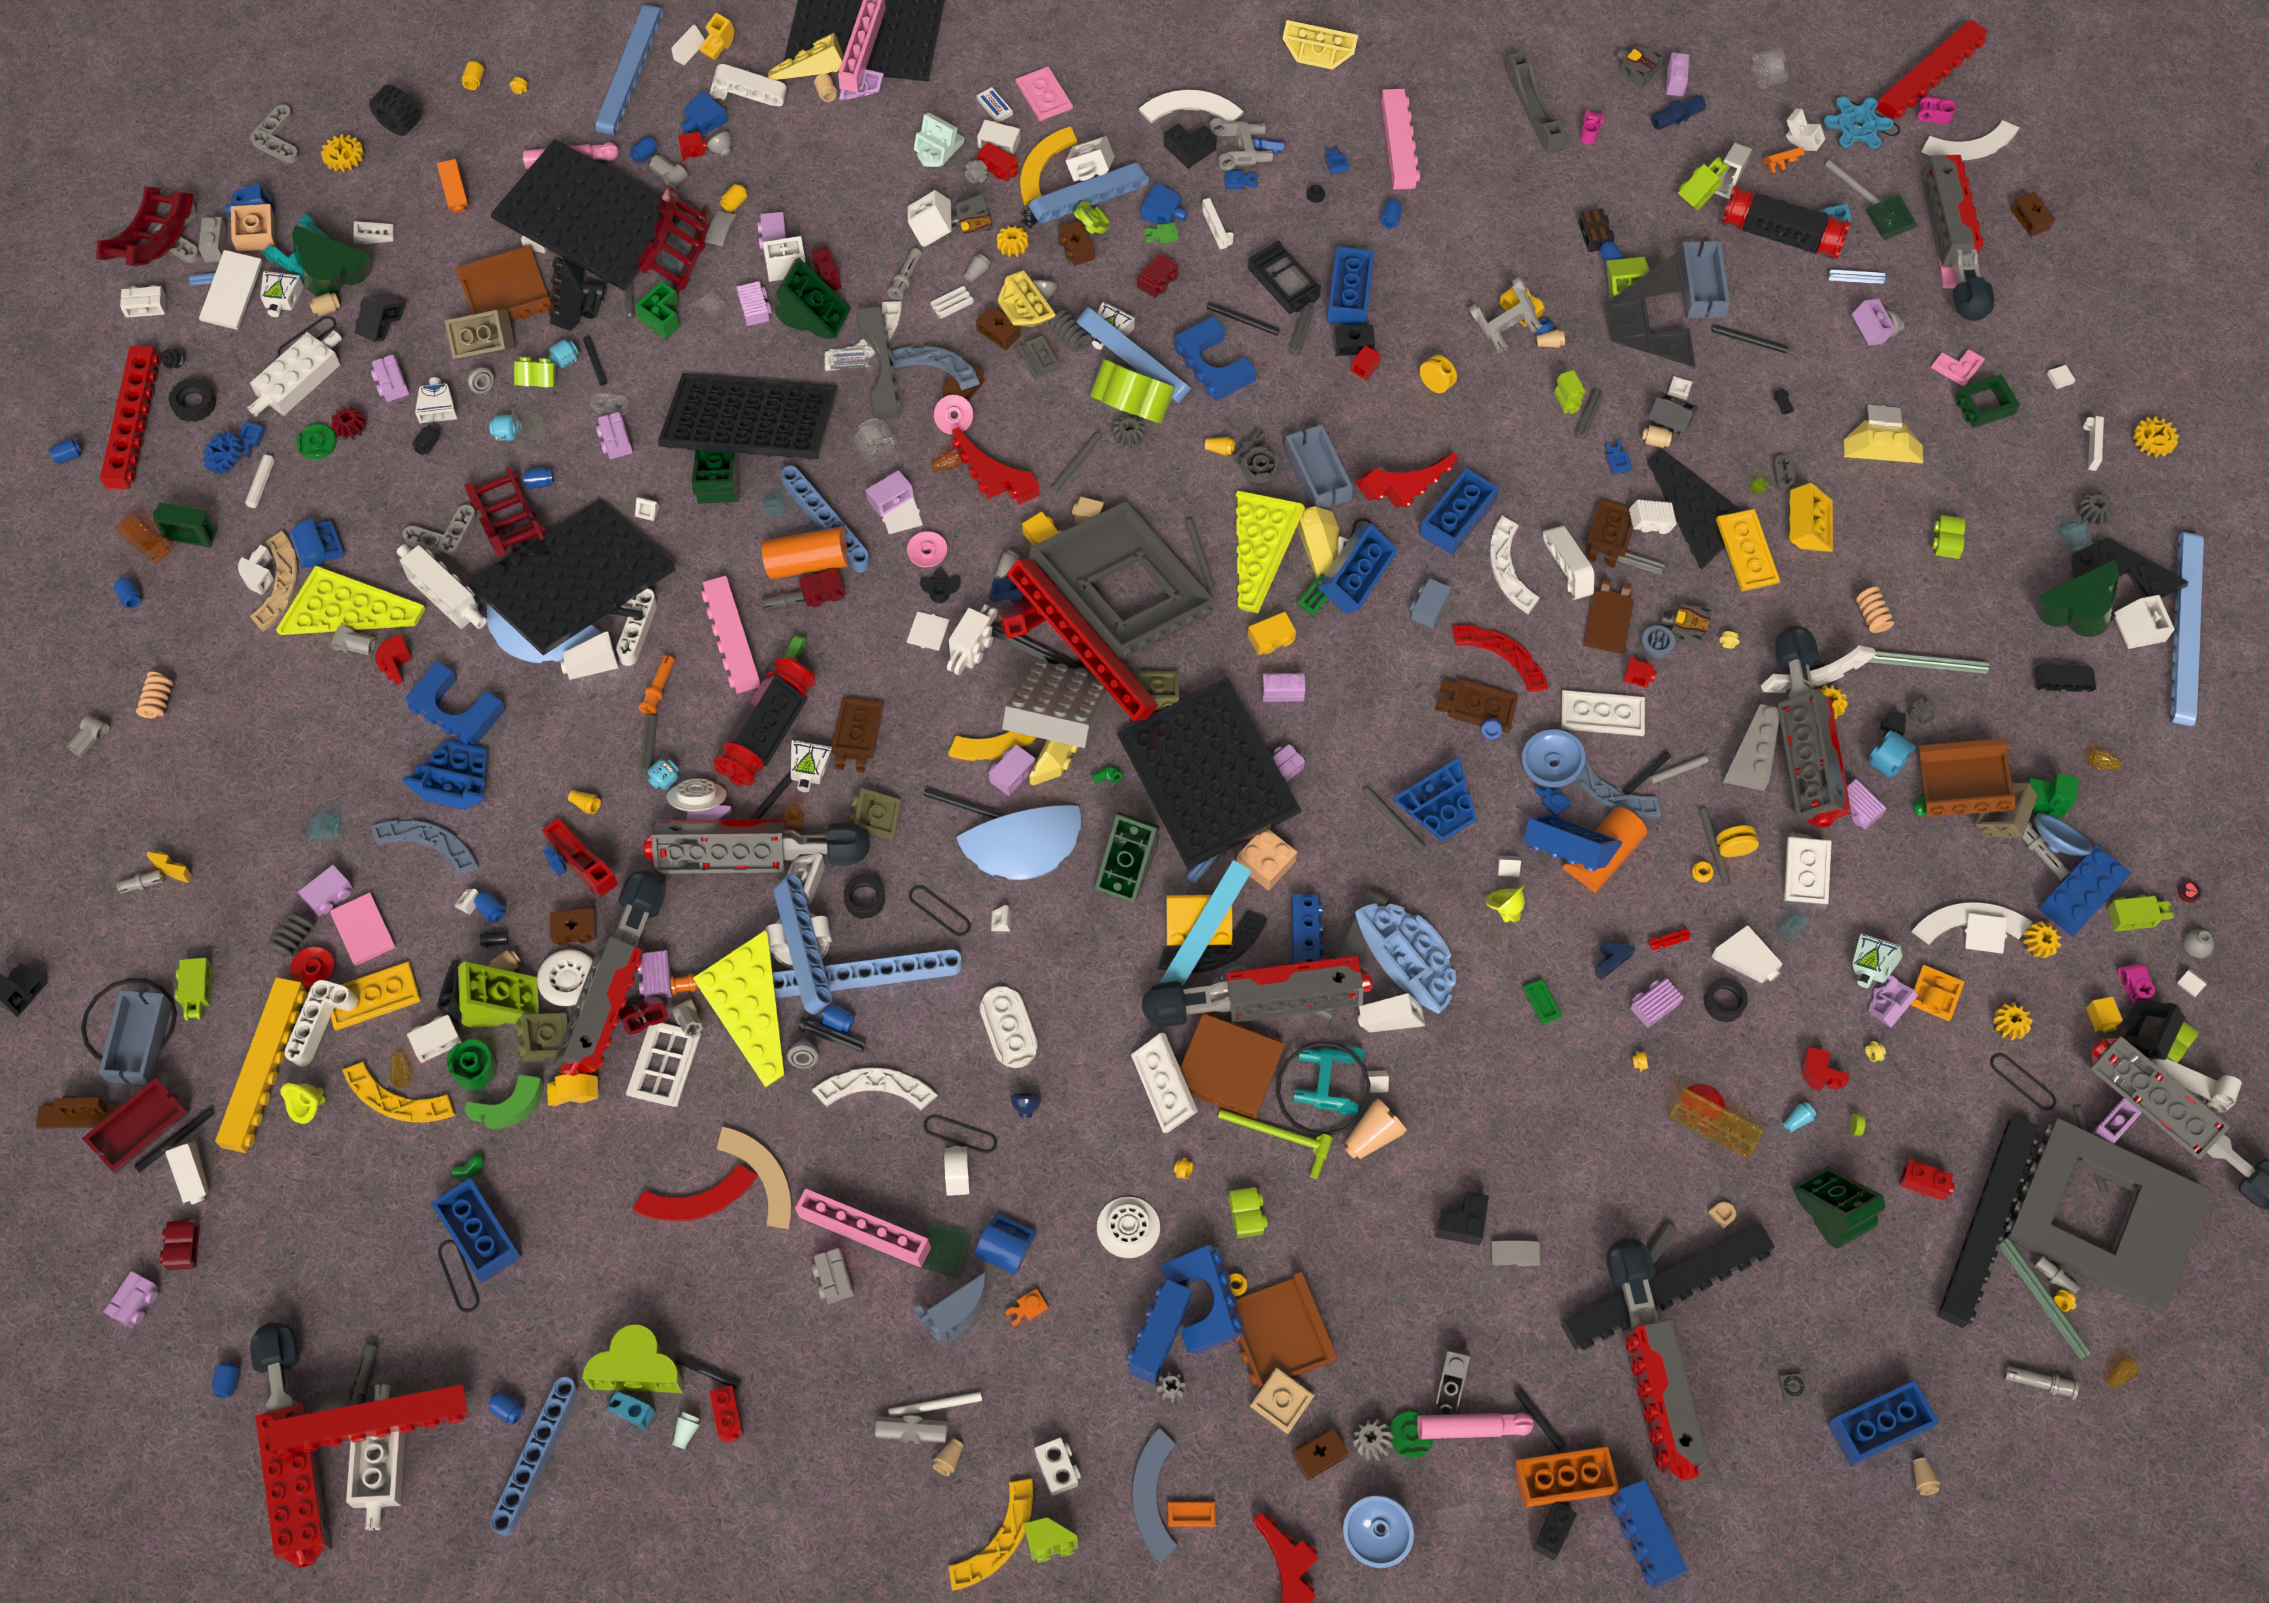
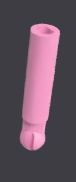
M612 142L593 146L590 144L569 146L595 161H613L619 155L618 147ZM546 148L523 150L525 168L529 169Z
M1523 1412L1516 1414L1419 1415L1417 1418L1419 1439L1501 1437V1435L1516 1434L1525 1436L1531 1433L1534 1427L1532 1417Z

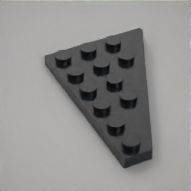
M1660 448L1648 459L1647 464L1653 472L1666 502L1672 503L1680 530L1690 546L1691 553L1694 554L1699 564L1698 567L1703 569L1725 548L1716 518L1722 515L1741 512L1742 510Z

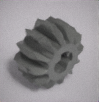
M1129 414L1126 419L1120 417L1119 421H1115L1112 430L1115 442L1120 443L1122 448L1128 445L1129 449L1132 447V444L1138 448L1139 442L1144 441L1146 434L1143 420L1138 421L1137 416L1132 419Z
M2093 491L2090 495L2086 494L2082 501H2080L2078 515L2084 516L2083 521L2090 520V525L2095 522L2099 526L2109 521L2110 516L2114 513V508H2112L2114 502L2108 501L2109 496H2102V492L2097 495Z

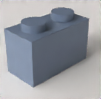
M1429 578L1427 584H1422L1418 595L1420 597L1418 601L1414 600L1410 607V611H1412L1411 619L1434 628L1450 597L1452 588Z

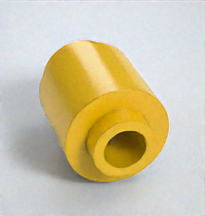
M472 61L466 64L462 76V84L469 90H476L480 86L485 69L479 62Z
M733 184L721 197V206L728 212L735 211L747 199L746 189L742 185Z

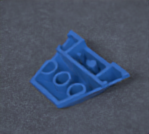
M447 740L430 755L429 760L423 765L419 764L414 773L410 776L406 775L402 779L403 783L425 801L466 810L483 801L488 751L485 748Z
M1461 757L1392 798L1395 803L1441 842L1477 821L1471 795H1469L1466 786L1467 780L1463 774Z

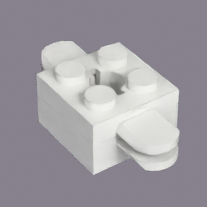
M1107 136L1073 146L1066 159V163L1074 181H1085L1096 174L1098 176L1106 174L1115 156Z
M984 604L980 612L968 608L949 638L951 659L947 665L948 671H954L956 675H960L965 666L972 669L976 663L979 664L983 658L982 652L985 647L989 648L993 641L991 624L997 615L996 608L992 607L990 609V606Z

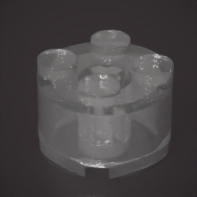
M1772 47L1753 53L1754 65L1751 66V71L1754 77L1758 76V85L1761 90L1788 81L1789 70L1784 67V62H1787L1781 47Z
M879 418L870 419L858 426L859 431L856 434L853 432L851 435V439L860 455L869 464L877 461L879 455L884 453L890 455L896 451L897 438L885 418H882V420H879Z

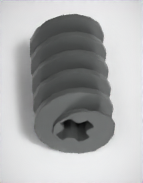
M1061 310L1051 319L1050 328L1064 341V344L1068 346L1070 351L1076 352L1085 348L1091 341V336L1086 335L1087 332L1076 323V319H1073L1071 314H1067V310Z
M293 910L295 915L289 914L287 916L289 921L282 923L284 928L277 929V933L280 936L273 935L271 937L273 942H267L266 944L269 949L285 958V955L293 956L290 948H299L295 942L304 941L300 936L301 934L309 935L306 927L314 928L311 921L296 910Z

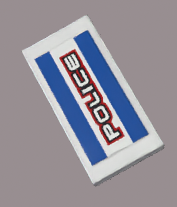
M992 87L977 95V100L997 123L1013 115L1011 108Z

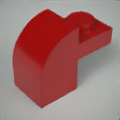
M400 634L384 641L378 647L375 661L380 672L385 671L388 680L393 679L395 685L403 683L397 666L412 660Z
M1808 1047L1803 1055L1801 1068L1803 1078L1807 1084L1818 1091H1821L1825 1084L1831 1089L1844 1088L1848 1083L1849 1073L1828 1068L1830 1052Z

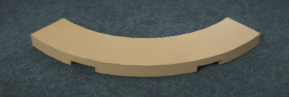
M282 530L266 541L277 565L273 592L263 605L250 616L262 632L268 629L286 610L297 585V557L292 544Z
M722 1127L717 1150L730 1153L747 1162L760 1177L765 1187L768 1198L767 1226L790 1229L792 1213L791 1196L787 1180L778 1162L755 1139L734 1129Z

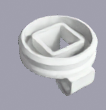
M810 913L821 958L823 959L828 951L829 942H832L828 918ZM780 918L775 924L765 928L768 934L770 953L773 952L779 963L794 969Z

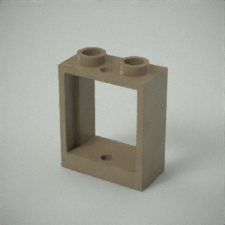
M2012 783L2015 802H2019L2012 822H1994L1998 811L1979 813L1975 825L1983 836L1989 838L2024 836L2038 796L2029 783Z

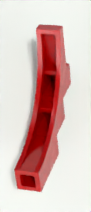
M1260 1513L1254 1519L1253 1524L1266 1539L1274 1554L1280 1573L1281 1603H1312L1316 1598L1314 1594L1315 1589L1306 1580L1302 1582L1300 1579L1318 1561L1317 1550L1310 1543L1305 1544L1302 1540L1294 1547L1292 1545L1294 1543L1293 1539L1287 1533H1281L1276 1528V1522L1269 1515L1264 1516Z

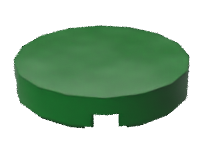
M312 424L305 427L304 431L299 433L296 439L297 449L301 455L314 460L330 455L337 444L334 431L324 424Z
M1408 1410L1399 1413L1389 1426V1432L1393 1434V1439L1390 1440L1393 1444V1449L1405 1458H1418L1425 1455L1431 1449L1435 1440L1419 1439L1417 1418L1423 1414L1418 1411Z

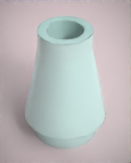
M682 1412L681 1417L677 1419L672 1445L686 1449L687 1444L700 1426L698 1425L700 1419Z

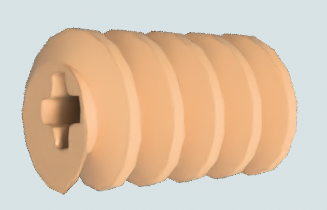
M1872 587L1863 591L1856 599L1857 604L1860 605V611L1863 612L1862 615L1866 619V624L1869 626V631L1872 633L1886 631L1895 623L1890 621L1892 615L1887 614L1889 608L1884 607L1886 602L1881 600L1883 595L1878 593L1880 591L1879 587Z
M147 673V679L145 680V686H143V693L140 696L141 700L138 703L139 707L136 709V713L141 717L149 719L164 716V711L161 709H165L167 706L164 702H167L169 699L167 695L171 693V690L168 687H172L173 682L160 673Z

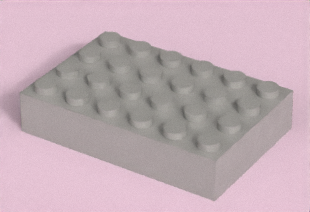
M1042 659L1033 660L1005 707L1002 729L1085 748L1109 702L1110 693L1086 669L1068 668L1067 665L1050 664Z

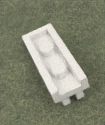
M1204 199L1202 212L1220 250L1227 248V246L1233 244V233L1225 232L1211 199Z
M2089 417L2083 425L2084 430L2090 431L2088 470L2096 471L2102 462L2104 417Z

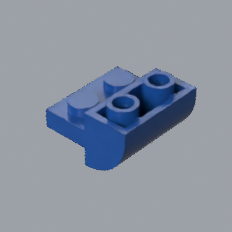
M309 519L296 525L290 533V539L302 568L322 566L323 560L343 558L344 551L332 521L314 523L313 519Z
M996 1213L990 1224H987L981 1236L975 1257L1016 1275L1037 1232Z

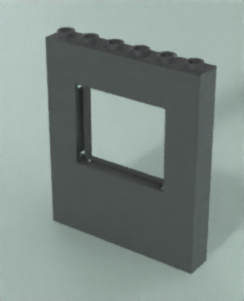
M1126 501L1031 547L1028 559H1032L1119 660L1128 659L1137 651H1144L1149 645L1161 642L1166 636L1174 635L1186 626H1192L1197 620L1209 617L1213 611L1215 600ZM1139 562L1170 598L1122 621L1091 584Z
M2059 1118L2052 1124L2048 1123L2043 1133L2046 1136L2044 1143L2040 1142L2036 1150L2038 1158L2029 1167L2028 1173L2031 1174L2029 1180H2025L2020 1189V1192L2023 1193L2021 1200L2018 1199L2012 1209L2015 1212L2013 1220L2010 1219L2005 1226L2004 1231L2008 1232L2006 1238H2010L2014 1244L2041 1257L2044 1255L2049 1261L2161 1314L2168 1309L2212 1190ZM2075 1165L2134 1192L2111 1252L2052 1224Z

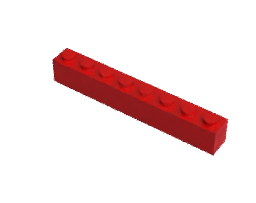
M1970 19L1881 96L1876 110L1885 117L1892 119V121L1898 117L1902 118L1909 107L1913 108L1917 104L1920 97H1926L1932 87L1936 88L1940 84L1943 77L1947 78L1954 68H1959L1965 58L1969 59L1974 54L1976 48L1980 49L1986 43L1985 37L1988 30Z
M462 1384L269 1421L270 1450L274 1455H278V1457H287L292 1455L294 1451L302 1450V1452L316 1451L317 1447L320 1446L338 1447L342 1445V1442L351 1440L352 1443L366 1441V1437L371 1436L385 1438L390 1436L392 1432L397 1431L410 1433L415 1431V1428L423 1426L426 1429L436 1428L440 1426L439 1423L449 1422L450 1424L461 1423L464 1421V1418H469L466 1390Z

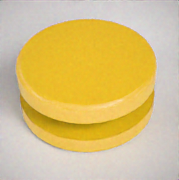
M1433 355L1420 367V376L1423 383L1435 393H1444L1457 381V373L1454 366L1442 355Z
M1748 825L1728 828L1716 837L1717 844L1720 846V854L1723 857L1747 855L1755 851L1759 846L1754 827Z

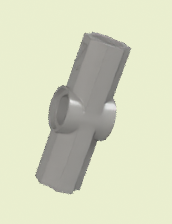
M912 1415L903 1416L902 1418L877 1416L875 1437L880 1439H897L904 1443L914 1441V1444H919L921 1441L946 1443L948 1421L923 1420L922 1417Z

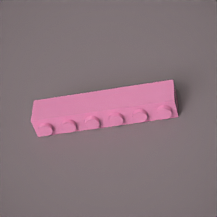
M863 0L838 73L840 89L858 92L886 9L885 0Z
M1405 89L1383 90L1381 104L1393 189L1416 188V182L1420 180V172L1416 170L1418 158L1417 155H1414L1416 145L1415 140H1412L1413 125L1410 126L1409 123L1411 122V111H1408L1409 96H1406Z
M723 576L703 582L704 590L701 591L704 603L708 602L710 606L706 608L709 620L714 619L715 624L711 625L714 636H719L720 641H717L719 652L725 654V658L722 659L725 671L730 670L731 675L727 676L730 687H735L737 694L758 688L760 686L759 677L727 577Z
M806 1188L795 1208L799 1218L920 1268L931 1249L929 1240L923 1236Z

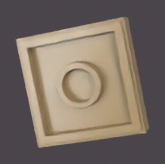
M1275 1368L1249 1407L1280 1430L1289 1434L1315 1395L1280 1369Z

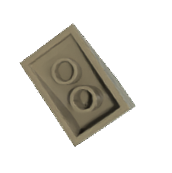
M494 310L445 320L453 359L516 348L508 310Z

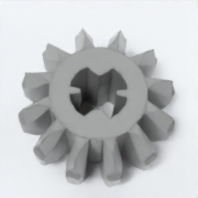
M1368 1419L1367 1426L1364 1427L1362 1424H1359L1361 1431L1354 1432V1436L1357 1439L1353 1441L1354 1446L1358 1448L1357 1452L1359 1455H1365L1367 1460H1371L1374 1456L1379 1461L1380 1454L1383 1453L1385 1456H1388L1386 1448H1393V1444L1390 1441L1393 1439V1434L1389 1432L1390 1428L1388 1425H1382L1380 1420H1376L1373 1424Z

